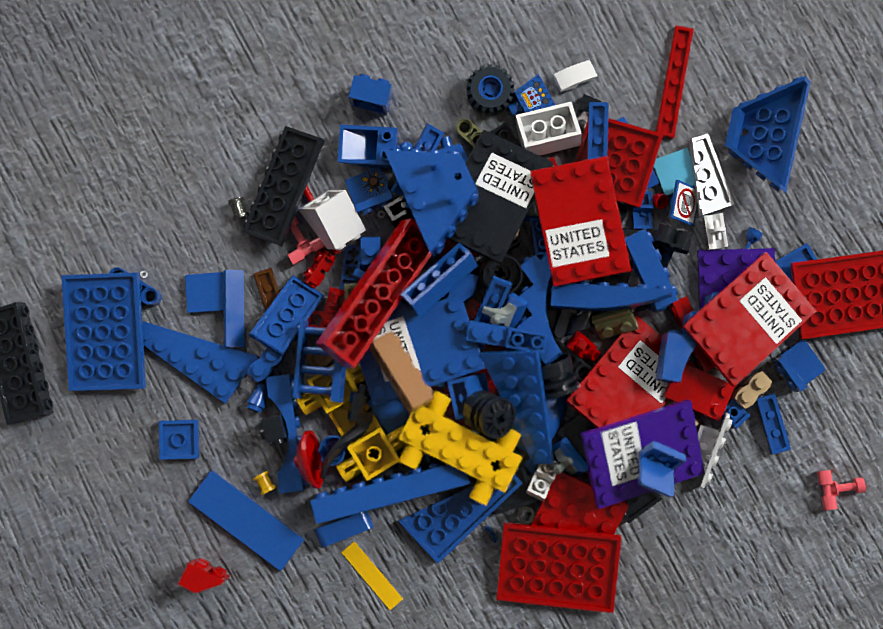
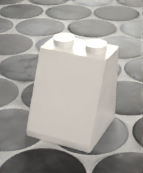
M328 190L299 208L300 213L327 249L341 250L346 246L347 242L360 238V234L366 231L346 190Z

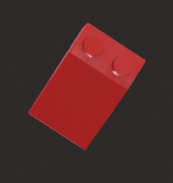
M685 364L681 382L675 384L668 383L663 397L675 403L688 399L692 403L693 412L707 419L720 422L735 386L732 387L728 382Z

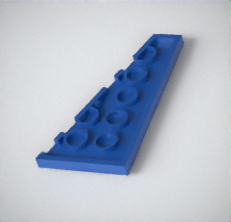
M142 322L144 346L225 404L247 376L251 364L260 358L240 350L224 347L217 343L148 322Z
M539 351L482 352L480 356L499 395L512 402L515 408L516 418L514 425L518 433L521 434L520 438L533 464H552L554 456Z
M514 474L505 493L494 489L487 506L469 497L474 487L473 485L402 518L399 522L437 563H440L503 503L522 482Z

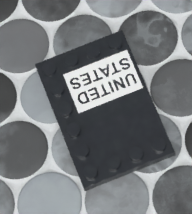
M483 129L465 163L479 192V199L474 206L469 207L465 219L462 222L459 221L455 227V233L447 239L457 244L460 243L465 248L501 265L535 200L530 171L552 167L553 162ZM461 174L458 176L457 180H460L462 178Z

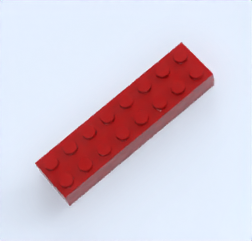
M412 218L402 220L316 342L318 347L344 368L356 367L402 299L401 293L413 283L432 255L418 224Z

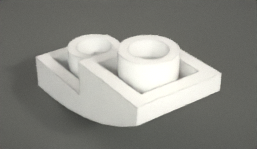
M590 60L555 73L553 78L560 92L574 89L581 83L595 80L597 74Z
M558 462L538 464L526 493L544 501L556 477L553 468Z

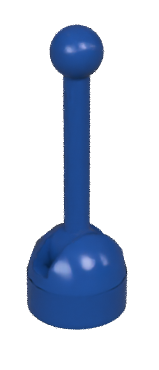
M749 227L746 233L748 243L744 249H749L751 243L758 242L763 233Z

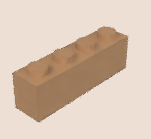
M390 331L373 340L369 349L408 413L411 414L429 404L433 399V392L422 380L420 370L412 364L410 354L402 348L400 338L397 335L395 336L393 331Z

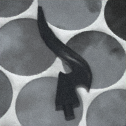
M360 384L358 392L351 391L347 419L350 422L356 421L355 426L344 434L327 453L320 472L321 479H324L336 456L361 437L371 425L373 408L370 407L367 411H364V407L370 398L365 395L368 388L365 384Z

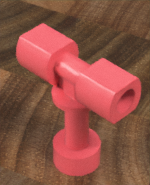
M294 216L289 229L299 243L296 245L297 250L288 254L293 265L305 260V256L315 252L316 254L326 248L319 237L312 241L304 239L297 227L300 222L296 216Z
M831 470L817 472L818 483L822 485L824 494L821 497L823 510L837 509L836 497L839 496V492L852 490L856 494L866 492L865 481L862 477L854 478L852 483L838 485L836 481L832 480Z

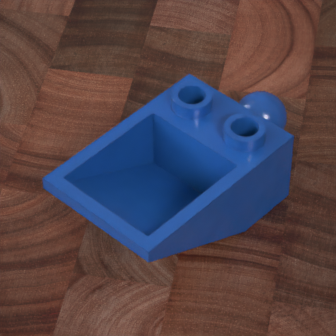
M340 125L338 163L393 170L388 158L382 157L383 153H385L384 150L398 148L401 151H409L414 147L410 142H403L398 145L399 132L396 127ZM384 136H391L389 139H384Z

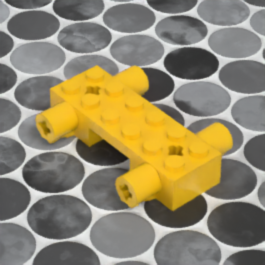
M358 362L355 368L346 369L343 402H333L329 395L306 393L302 395V399H296L304 414L307 416L322 406L341 436L354 427L356 421L350 422L347 417L351 391L358 392L357 385L365 380L360 362ZM317 374L308 379L307 382L310 386L330 387L333 378L330 375ZM367 403L364 407V411H367L370 408ZM373 414V420L368 430L348 445L347 448L352 456L336 465L345 482L360 473H363L368 481L398 463L400 457L397 451L407 445V443L398 439L404 426L402 425L386 435ZM372 448L379 451V458L370 457L369 454L372 453L370 451Z
M433 391L431 402L426 407H422L410 414L398 438L407 443L398 461L416 470L424 453H427L477 479L469 497L487 506L494 489L506 492L522 457L513 451L521 434L511 429L509 433L504 437L498 438L496 443L443 417L451 399L437 391ZM427 425L429 426L428 430L430 433H426L424 436L421 434L422 430H420V427ZM495 461H498V466L500 467L495 469L494 472L490 464L491 462L495 463Z

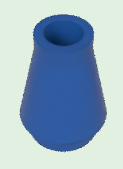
M258 383L256 389L246 402L248 403L247 409L257 413H261L262 409H265L268 391L266 385Z

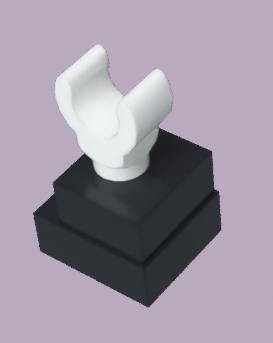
M586 94L583 95L577 110L582 113L577 118V121L583 120L585 122L583 129H585L589 117V102H601Z

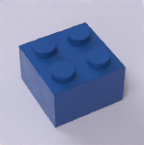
M365 74L354 75L349 93L351 106L388 115L393 95L392 84L388 80L378 78V80L370 79V76Z

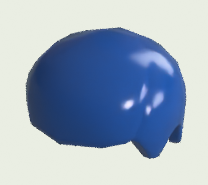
M327 436L321 441L318 453L322 463L329 450L341 438L340 436ZM347 447L336 456L330 466L338 465L345 460L348 452Z

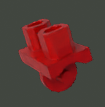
M577 331L575 336L569 339L567 347L586 363L589 359L595 362L600 356L601 352L597 350V346L581 332Z

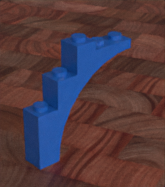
M544 253L541 260L534 255L533 257L528 256L522 261L521 269L534 285L525 287L520 292L521 295L519 297L528 302L527 308L532 316H525L519 321L520 325L517 328L548 334L545 354L539 353L540 358L548 366L563 353L556 344L549 327L547 304L552 278L547 253Z
M713 292L711 295L706 296L704 306L719 292ZM691 311V313L684 315L682 325L698 311ZM683 328L681 332L669 330V332L662 334L655 380L672 384L681 382L684 366L691 352L696 347L695 342Z

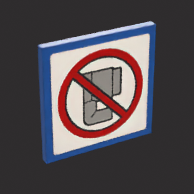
M676 180L673 198H671L669 205L671 206L670 218L694 226L698 206L694 186Z

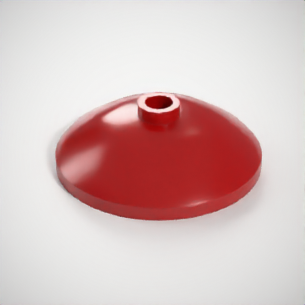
M308 430L300 438L294 462L307 484L313 489H319L323 484V479L320 478L323 463L318 453L320 444L315 433L312 430Z

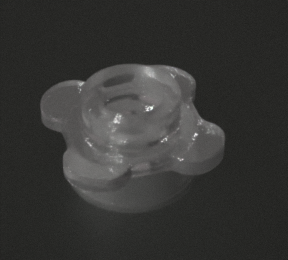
M247 375L246 378L243 377L240 388H242L241 393L252 392L256 380L251 378L250 375Z

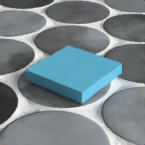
M688 148L656 159L653 169L660 182L659 185L663 194L668 196L674 193L676 180L695 186L692 161Z

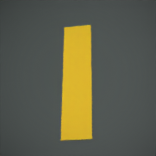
M355 541L341 552L389 610L403 600Z

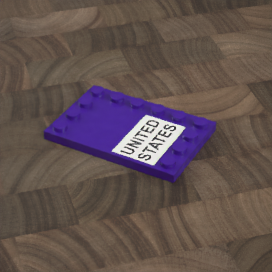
M688 399L581 433L594 500L598 509L652 491L639 484V451L652 441L686 455V462L674 470V484L705 474L692 403Z

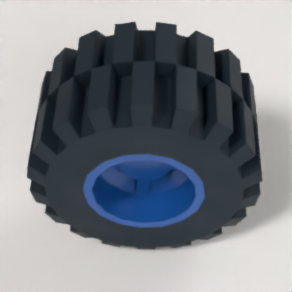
M488 64V67L483 65L479 70L473 71L472 76L470 75L467 83L468 102L471 103L473 109H477L478 113L481 114L483 112L486 116H489V114L494 116L498 112H504L505 108H508V105L512 102L515 90L514 81L511 80L512 76L507 74L506 69L503 68L501 70L498 65L492 67V64Z

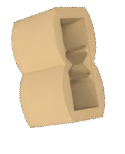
M763 371L755 372L747 377L743 386L733 391L730 399H734L742 408H748L755 403L758 395L769 389L772 381Z

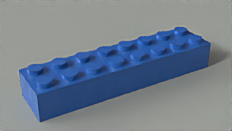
M440 462L429 464L427 469L422 470L421 467H417L416 470L410 469L408 474L403 475L402 471L393 473L389 479H384V476L374 478L370 484H366L363 481L355 483L353 488L347 489L346 486L333 490L334 493L328 494V491L317 493L314 495L315 498L311 500L316 524L467 485L470 482L467 473L447 463L441 465Z

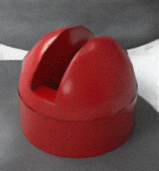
M656 193L652 197V202L656 208L664 209L668 205L669 199L663 193Z

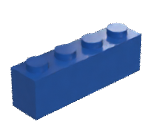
M643 229L626 237L625 243L628 257L641 285H648V288L656 289V286H667L668 289L672 290V297L650 304L653 310H658L677 301L678 291L674 285H671L668 279L670 274L667 268L663 267L660 262L662 257L660 252L654 249L652 244L654 240L651 233Z
M458 243L402 292L401 296L406 304L420 317L478 265L473 255L463 245Z

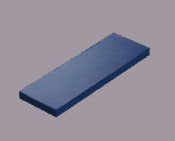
M211 470L188 501L280 571H282L305 540L213 470Z

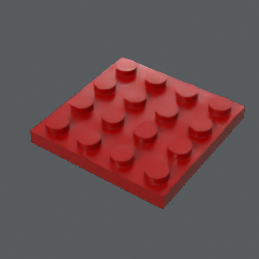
M589 117L575 162L588 160ZM608 118L607 157L616 200L641 208L664 134Z
M563 471L560 474H556L545 500L542 501L530 525L614 534L629 504L621 501L598 509L595 504L592 485Z

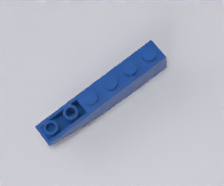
M580 281L577 284L570 283L555 287L552 285L551 306L554 309L611 311L655 303L672 297L673 293L667 286H656V289L648 288V285L641 284L636 285V287H628L629 285L624 283H617V286H609V283L597 282V285H589L587 281Z

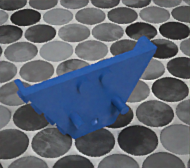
M806 76L797 77L786 85L777 86L773 91L759 94L753 100L744 101L733 108L725 142V145L730 149L728 153L735 159L738 157L743 159L742 164L749 170L752 168L757 170L755 174L763 181L766 178L771 181L769 185L777 192L780 189L785 193L787 192L811 84ZM744 130H748V134L746 136L742 135V132Z
M398 148L384 150L425 242L434 257L436 253L439 254L444 248L445 240L448 237H452L455 233V227L459 221L462 222L465 219L469 207L474 206L478 201L479 192L461 154L458 152L448 151L447 153H439L436 150L420 152L417 149L401 151ZM461 174L462 178L460 180H456L455 175Z

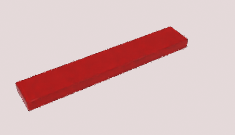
M677 25L674 27L655 131L663 133V138L674 139L693 28Z

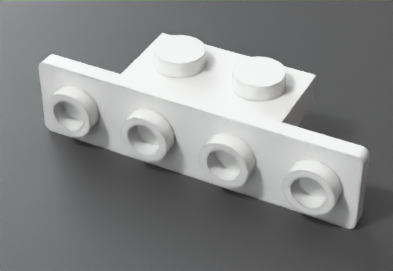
M728 413L724 416L720 430L703 424L699 427L697 435L703 466L706 467L705 474H703L700 488L704 489L705 484L709 485L713 475L710 473L712 466L716 467L719 456L716 455L717 451L723 448L726 438H723L725 430L729 431L732 420L729 419L730 414Z

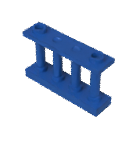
M300 320L296 330L299 337L294 382L291 384L292 398L302 399V393L329 395L331 401L343 402L346 368L336 360H334V366L331 368L305 366L306 354L330 356L320 347L307 346L308 335H322L326 328L309 327V321ZM304 373L330 375L333 378L332 386L303 385Z

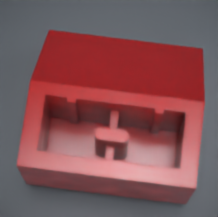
M199 557V559L195 558L188 563L178 585L198 593L223 584L229 579L230 575L227 574V570L219 566L215 568L209 565L210 562Z

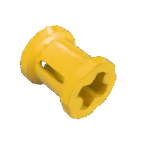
M268 470L253 478V481L257 482L261 490V496L277 488L269 478Z

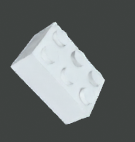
M572 102L516 115V128L522 148L530 152L543 155L581 146L582 134Z

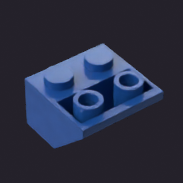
M485 373L447 381L456 420L463 418L464 404L469 396L480 390L489 392Z

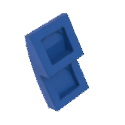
M652 191L645 192L641 208L632 206L633 230L653 229Z

